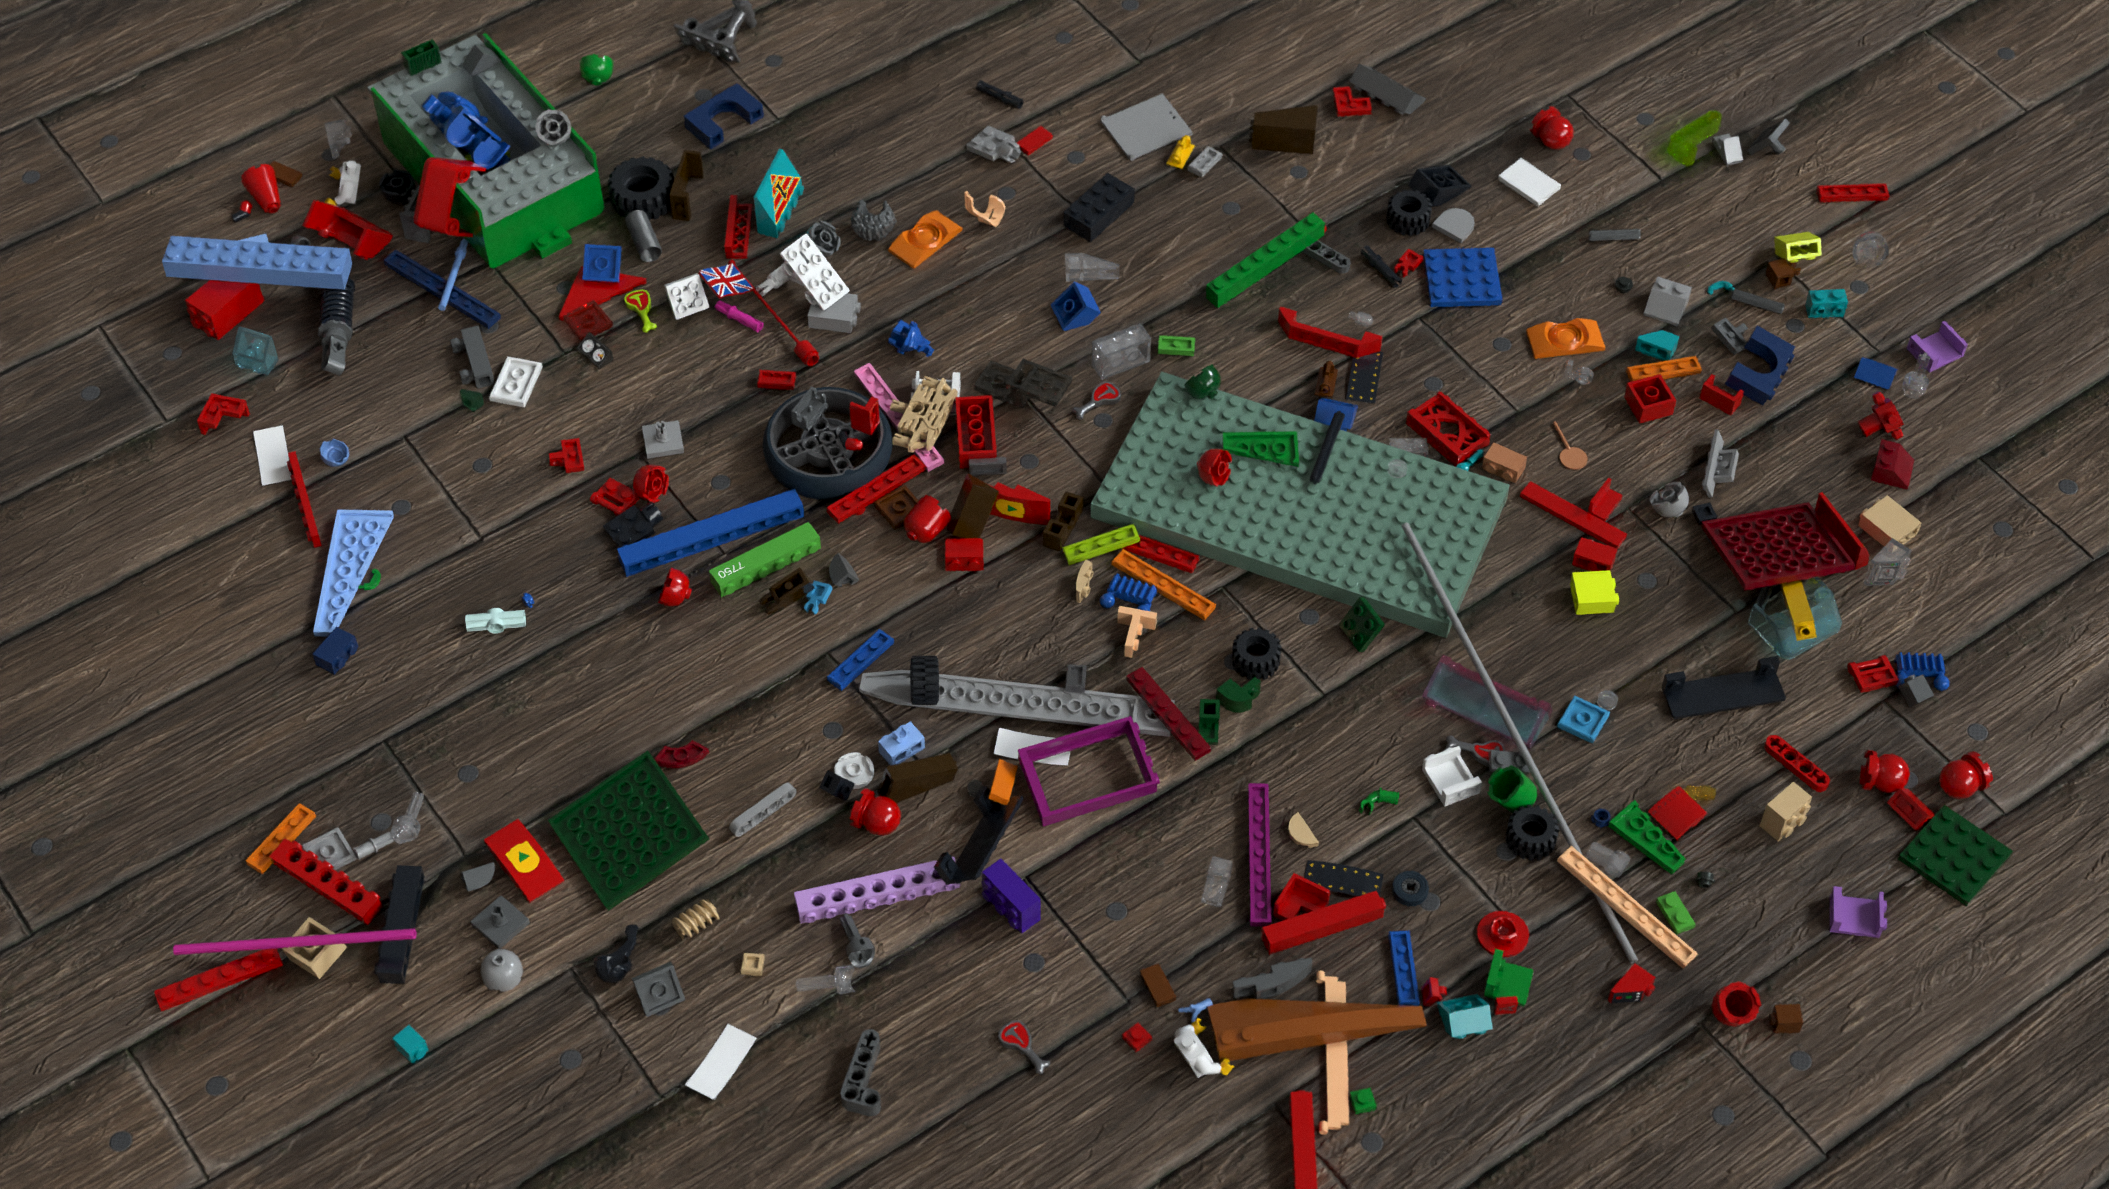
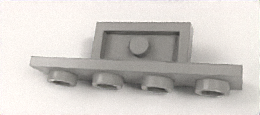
M1718 429L1714 431V436L1711 438L1708 465L1705 466L1706 475L1705 479L1702 480V488L1706 491L1709 498L1713 497L1715 483L1734 481L1739 456L1737 449L1722 450L1724 441Z

